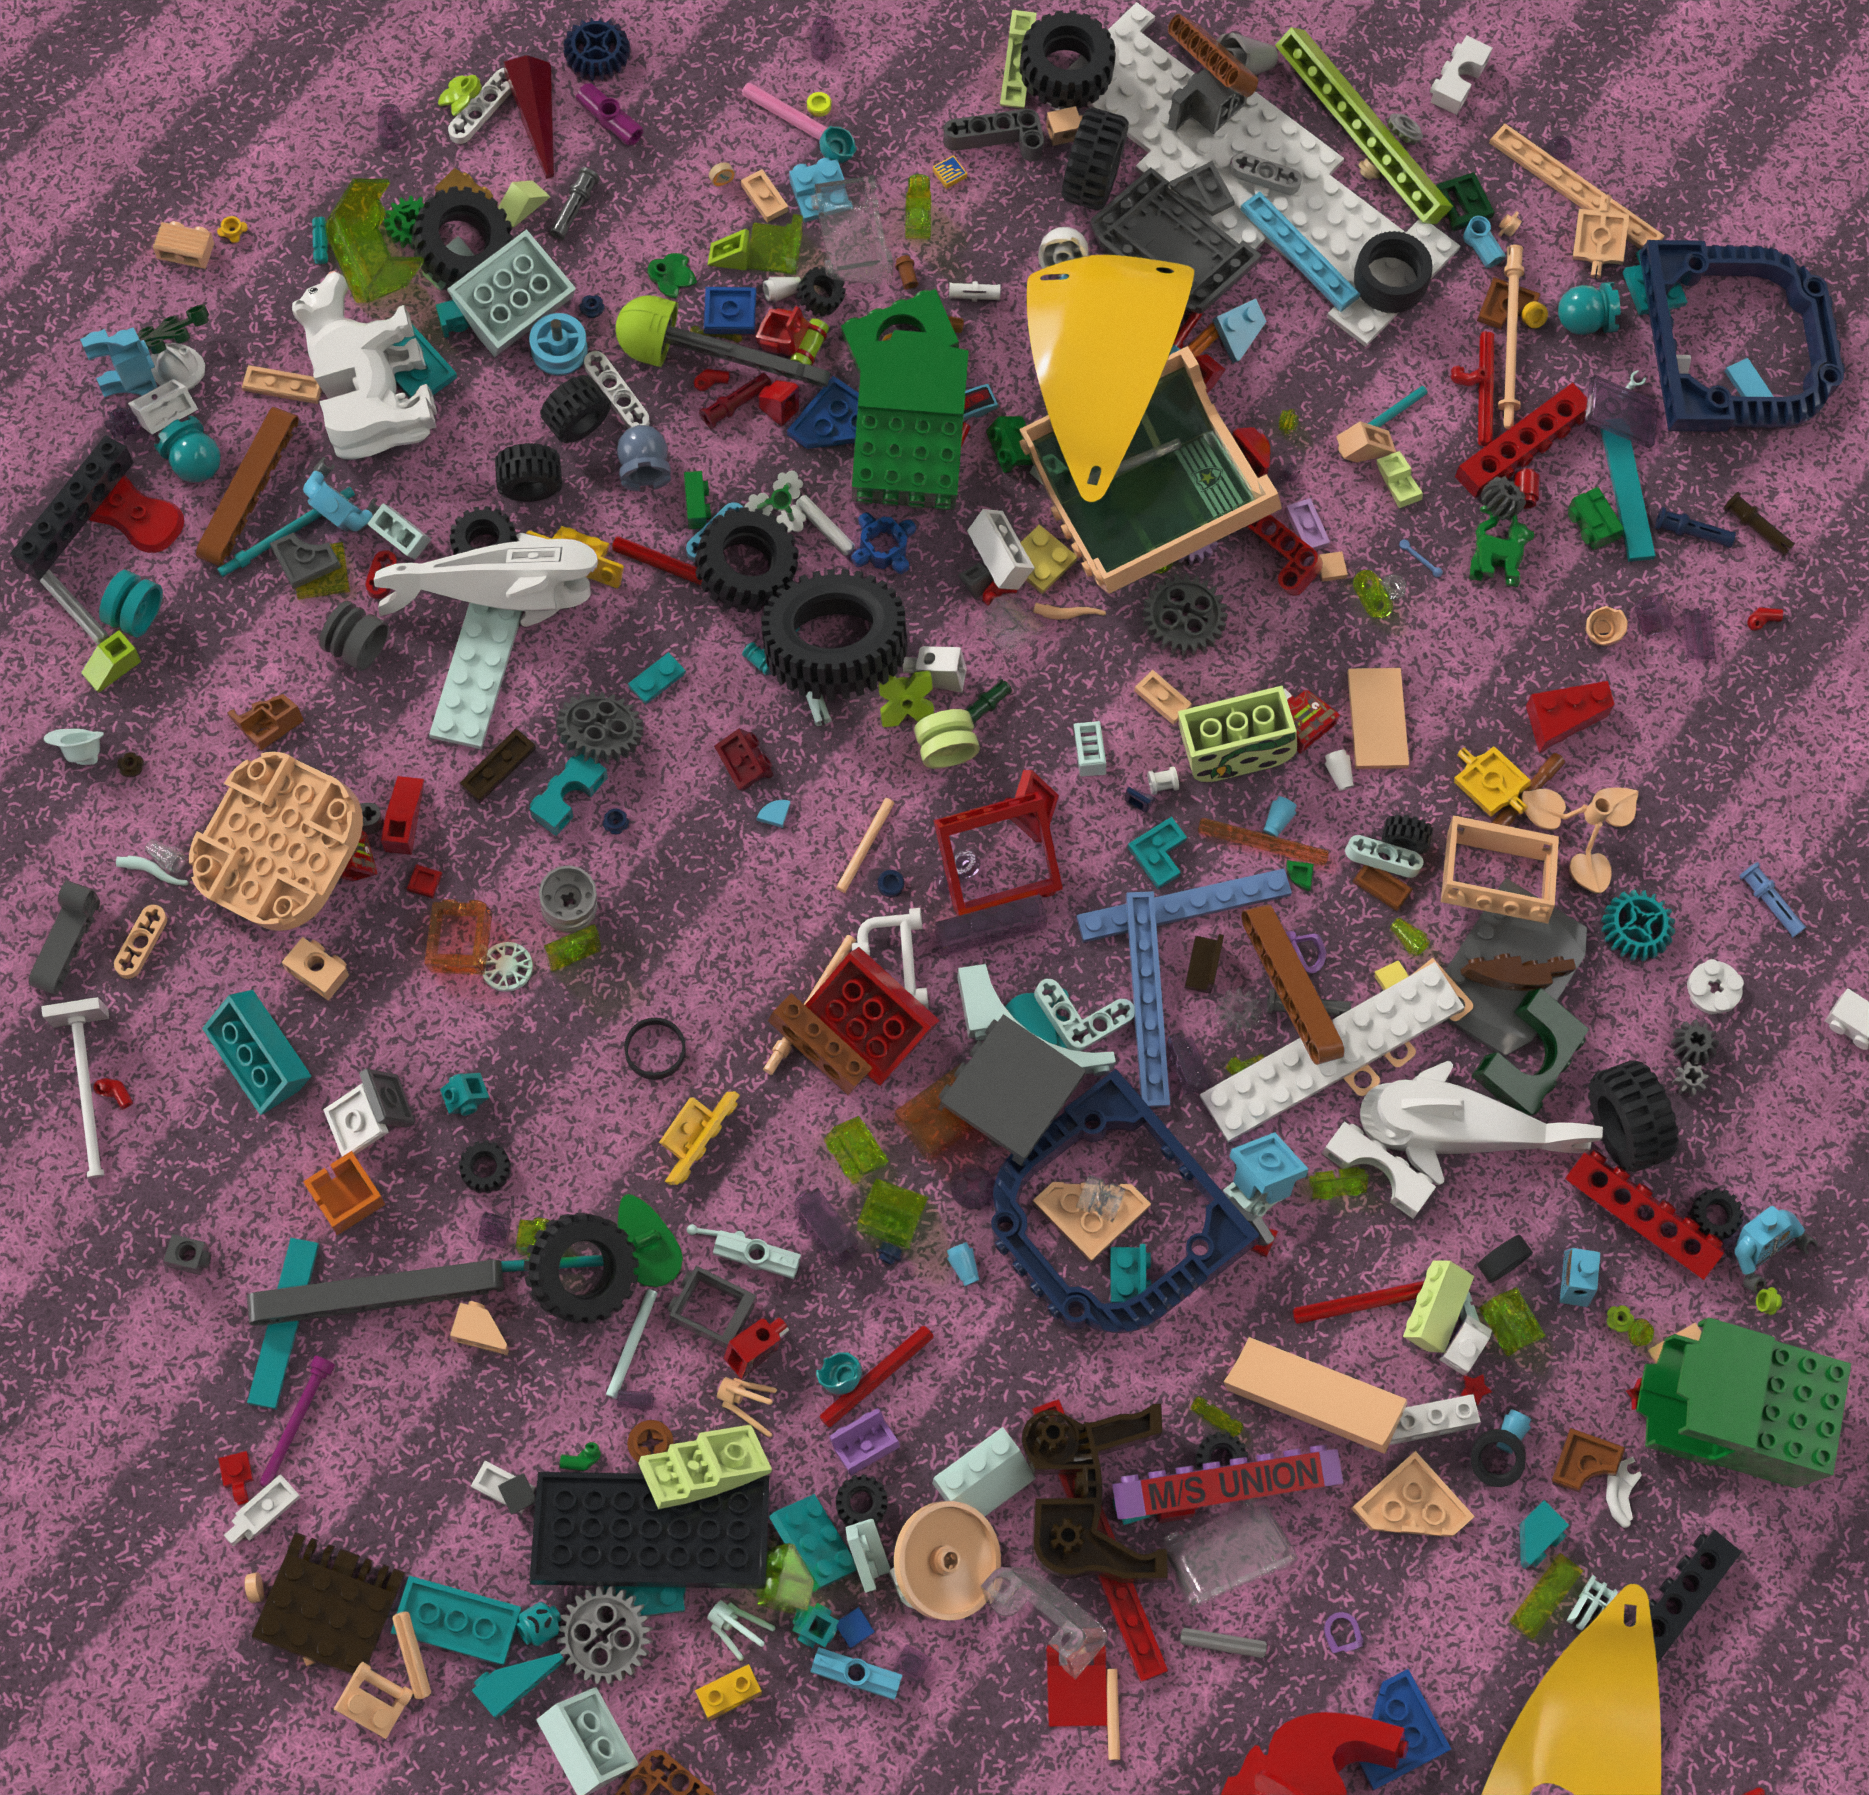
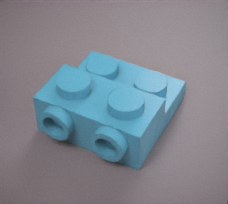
M822 158L816 165L807 167L806 164H798L792 171H789V181L804 222L852 210V205L845 188V180L837 159L831 161L830 158Z

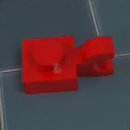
M244 1451L218 1458L223 1486L225 1488L232 1487L234 1501L237 1502L238 1506L247 1504L249 1499L245 1483L254 1481L248 1452Z

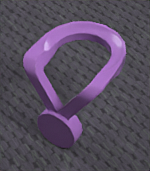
M1294 931L1286 932L1305 971L1309 973L1319 971L1326 959V950L1321 937L1318 934L1297 937ZM1313 941L1319 952L1315 965L1312 967L1307 966L1296 943Z
M1338 1612L1328 1617L1325 1622L1324 1632L1332 1653L1343 1650L1348 1652L1363 1646L1362 1643L1364 1641L1358 1623L1353 1616L1348 1613ZM1337 1618L1347 1619L1353 1626L1356 1641L1338 1647L1330 1631L1333 1621Z

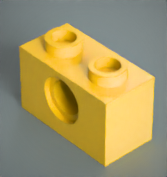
M749 1664L695 1690L708 1721L762 1695V1691Z

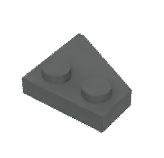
M1213 161L1169 182L1171 190L1211 216L1235 205L1234 199Z

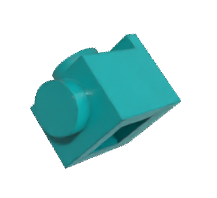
M454 300L435 304L444 338L449 337L448 332H463L468 327H471Z

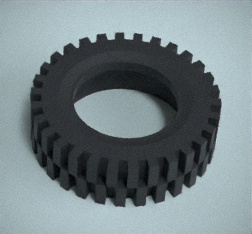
M827 569V575L821 576L820 571L812 572L813 578L808 579L806 574L799 576L798 584L791 580L786 583L787 590L781 587L776 591L777 597L771 596L768 600L769 606L764 607V616L761 618L767 667H770L772 676L777 675V681L781 685L786 682L787 689L792 692L798 687L799 695L806 697L810 691L814 699H820L821 694H827V700H835V694H842V699H849L850 692H855L858 697L864 695V688L866 687L871 692L878 689V681L883 685L889 682L888 674L894 677L898 673V667H902L908 647L905 608L902 606L900 596L896 597V591L892 587L888 589L887 583L883 580L877 583L876 577L873 575H869L864 579L863 572L856 571L854 576H851L849 569H842L841 574H835L834 569ZM833 614L853 615L873 624L864 638L842 648L827 649L816 647L803 641L796 633V630L806 622Z

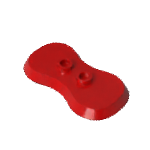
M125 475L89 518L90 521L108 524L117 528L135 548L147 553H157L168 548L180 535L185 522L184 515L177 505L167 500L144 495L134 487Z

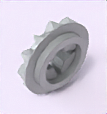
M1393 113L1387 119L1388 127L1392 130L1393 134L1398 136V139L1401 138L1405 143L1409 142L1413 145L1422 140L1423 134L1420 127L1408 116Z

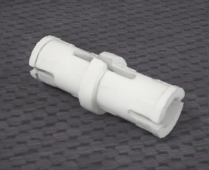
M973 281L972 284L950 283L949 299H972V302H977V299L1000 301V284H978V281ZM964 290H967V291H986V293L963 292V291H964Z

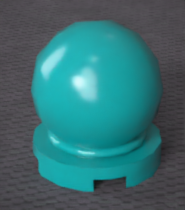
M1601 283L1599 290L1588 285L1570 288L1563 294L1558 306V316L1562 326L1571 333L1578 335L1595 333L1601 327L1604 333L1617 332L1619 324H1615V315H1620L1621 311L1618 290H1612L1615 283Z
M192 415L188 416V420L180 422L177 419L167 425L159 433L158 437L161 440L158 444H154V447L162 458L169 459L168 462L172 470L180 479L191 483H202L212 478L220 468L221 453L215 440L208 434L203 433V425L197 417Z

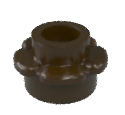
M134 752L125 753L124 757L119 758L117 762L120 774L125 777H135L143 770L144 760Z

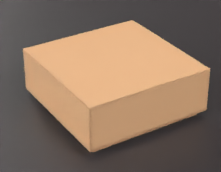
M1342 551L1319 555L1323 561V568L1319 573L1321 582L1347 578L1348 573Z

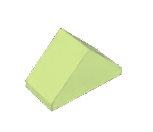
M534 181L512 182L498 209L503 208L507 213L505 221H510L511 226L514 228L547 201L550 196Z

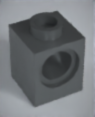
M172 1234L163 1261L169 1268L201 1275L203 1268H208L212 1254L209 1252V1247L205 1242ZM187 1251H196V1255L192 1260L183 1261V1256Z

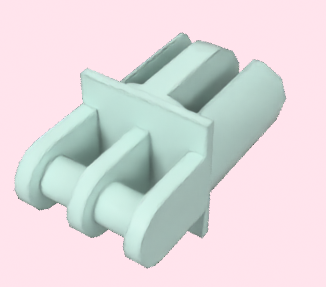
M1594 1575L1591 1576L1579 1595L1580 1598L1567 1619V1622L1572 1624L1584 1604H1588L1576 1625V1628L1581 1631L1590 1620L1595 1609L1598 1612L1594 1619L1618 1593L1616 1589L1612 1591L1607 1588L1605 1582L1601 1584L1596 1581ZM1590 1588L1597 1591L1595 1596L1588 1592ZM1601 1595L1608 1598L1606 1603L1600 1600Z

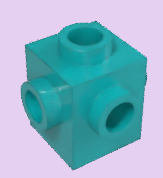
M481 1073L454 1075L440 1089L449 1114L461 1113L462 1116L473 1114L477 1111L479 1105L490 1098Z
M816 1603L815 1607L806 1604L803 1609L800 1608L793 1619L795 1626L792 1631L800 1635L798 1641L811 1648L815 1644L826 1647L827 1643H830L835 1636L836 1626L839 1621L831 1617L832 1611L823 1605ZM815 1620V1622H816L815 1628L812 1629V1630H809V1628H810L812 1622Z

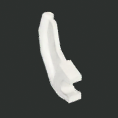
M1633 1457L1621 1461L1617 1475H1608L1606 1501L1612 1517L1623 1528L1631 1525L1630 1521L1633 1519L1628 1497L1632 1488L1642 1476L1641 1472L1630 1474L1627 1471V1466L1635 1462Z

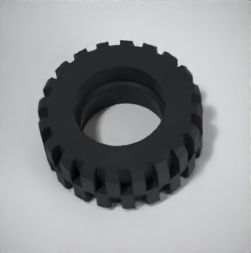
M1062 10L1056 11L1055 15L1052 16L1050 13L1042 16L1041 21L1036 20L1031 25V29L1027 30L1022 42L1020 74L1022 75L1024 86L1028 87V92L1035 97L1037 95L1038 101L1044 104L1048 102L1054 108H1059V106L1065 108L1078 106L1082 108L1087 106V102L1094 103L1099 99V95L1105 94L1108 90V85L1112 81L1116 52L1115 43L1111 38L1110 32L1107 28L1102 29L1100 21L1097 19L1093 21L1090 19L1091 16L1085 13L1080 15L1077 14V11L1072 10L1069 13H1063ZM1069 50L1079 53L1089 63L1079 69L1066 70L1056 67L1046 57L1056 51Z
M1094 107L1085 111L1071 148L1064 175L1061 195L1066 202L1097 211L1106 206L1117 176L1127 138L1129 122L1124 116Z
M457 186L449 187L447 193L445 190H440L435 193L434 198L429 197L424 203L423 208L420 209L413 226L411 245L413 249H416L414 253L416 262L422 261V271L425 274L430 272L433 275L432 280L436 283H439L441 280L446 283L445 287H451L513 240V236L510 234L512 230L511 222L505 221L507 213L503 208H497L498 202L493 197L490 200L487 199L485 192L479 190L478 193L472 192V187L465 186L463 190H458ZM451 221H462L472 225L479 231L484 240V250L473 256H462L452 252L444 245L440 238V226Z
M740 507L739 512H735V509H730L725 512L724 517L722 515L716 516L712 524H708L704 530L695 556V566L697 567L695 573L697 579L702 580L701 587L704 592L710 591V598L715 603L718 601L723 602V607L730 610L731 607H735L737 612L745 613L747 609H751L753 613L760 612L762 606H769L768 600L771 596L777 597L776 591L782 587L787 590L786 583L793 580L798 567L797 559L799 556L798 548L794 546L796 540L793 534H787L788 527L783 522L780 524L776 522L777 517L771 513L767 516L762 514L763 510L756 508L755 512L749 511L748 507ZM737 544L752 546L764 554L768 560L770 570L759 576L742 575L734 571L727 564L723 551Z
M1630 1060L1595 1073L1588 1086L1590 1090L1588 1093L1589 1107L1593 1114L1594 1125L1603 1127L1601 1141H1603L1608 1154H1611L1613 1161L1626 1171L1637 1172L1670 1160L1676 1153L1677 1146L1679 1145L1677 1137L1679 1132L1675 1122L1676 1117L1672 1111L1670 1099L1667 1098L1665 1093L1666 1090L1659 1083L1656 1074L1651 1072L1650 1067L1643 1064V1062Z
M575 1213L573 1215H561L559 1220H551L546 1223L544 1231L538 1230L534 1236L537 1239L535 1244H529L526 1251L531 1254L529 1261H524V1269L528 1270L529 1276L525 1277L526 1285L532 1288L530 1295L534 1301L540 1303V1308L554 1317L568 1322L592 1324L596 1323L598 1319L604 1321L610 1318L612 1311L619 1312L624 1307L621 1302L624 1298H631L633 1291L629 1290L631 1283L637 1284L638 1275H634V1268L639 1267L638 1258H634L632 1254L636 1251L633 1242H628L627 1238L629 1235L624 1229L618 1228L615 1222L604 1219L601 1216ZM579 1241H588L596 1245L602 1254L604 1262L603 1274L599 1283L594 1289L584 1295H575L565 1290L559 1277V1264L563 1254L571 1245Z

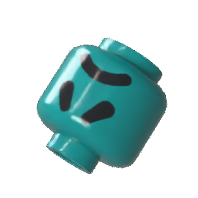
M538 1602L519 1614V1623L516 1624V1628L527 1645L531 1643L534 1646H540L557 1636L560 1632L558 1622L562 1621V1618L554 1605L549 1607L544 1602Z

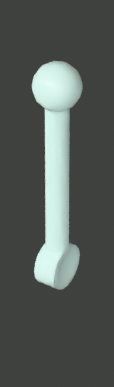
M693 1224L687 1227L689 1235L697 1233L718 1236L720 1232L697 1228ZM742 1231L732 1233L738 1236L745 1237V1234Z

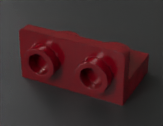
M738 728L714 745L737 789L744 791L761 778H771L774 774L770 769L772 763L765 754L761 753L758 747L760 742L755 734Z

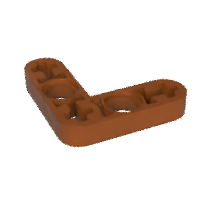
M653 1750L648 1753L615 1794L622 1795L623 1792H626L627 1795H632L630 1792L631 1783L634 1780L642 1779L647 1784V1791L644 1795H651L659 1784L673 1795H688L691 1793L694 1784L700 1786L696 1790V1793L699 1795H715L711 1789L662 1750ZM662 1756L665 1758L663 1764L666 1768L670 1770L672 1765L677 1767V1769L670 1773L666 1782L661 1779L666 1775L660 1769H656L655 1772L651 1770L653 1766L650 1761L651 1758L658 1759ZM679 1774H683L689 1779L688 1788L682 1792L676 1791L672 1787L673 1778Z

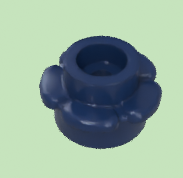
M597 295L585 296L579 306L580 311L589 318L600 316L605 309L603 299Z
M620 809L609 810L604 815L602 822L604 829L610 831L611 834H621L622 830H626L629 826V819L626 818L627 814ZM618 820V823L614 824L613 821Z
M882 1242L880 1248H876V1252L880 1254L879 1260L890 1265H894L895 1261L901 1262L902 1249L887 1242Z

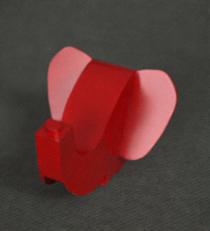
M1320 1712L1296 1717L1284 1723L1274 1732L1269 1745L1268 1755L1263 1754L1258 1745H1255L1249 1751L1239 1774L1233 1777L1228 1776L1221 1795H1347L1343 1780L1338 1773L1346 1765L1356 1761L1369 1762L1396 1769L1400 1758L1405 1759L1408 1751L1409 1742L1405 1741V1729L1382 1721L1344 1713Z

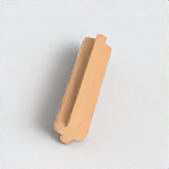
M407 1611L400 1612L393 1616L395 1630L414 1698L423 1699L431 1694V1689L410 1614Z

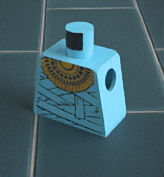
M1577 1248L1564 1251L1560 1303L1588 1307L1597 1292L1600 1252ZM1582 1290L1583 1294L1575 1293L1574 1291Z

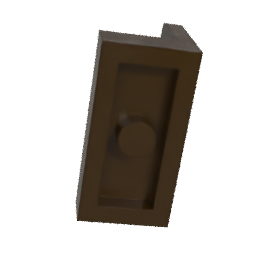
M1219 934L1217 940L1195 935L1184 988L1211 994L1222 949L1223 934Z

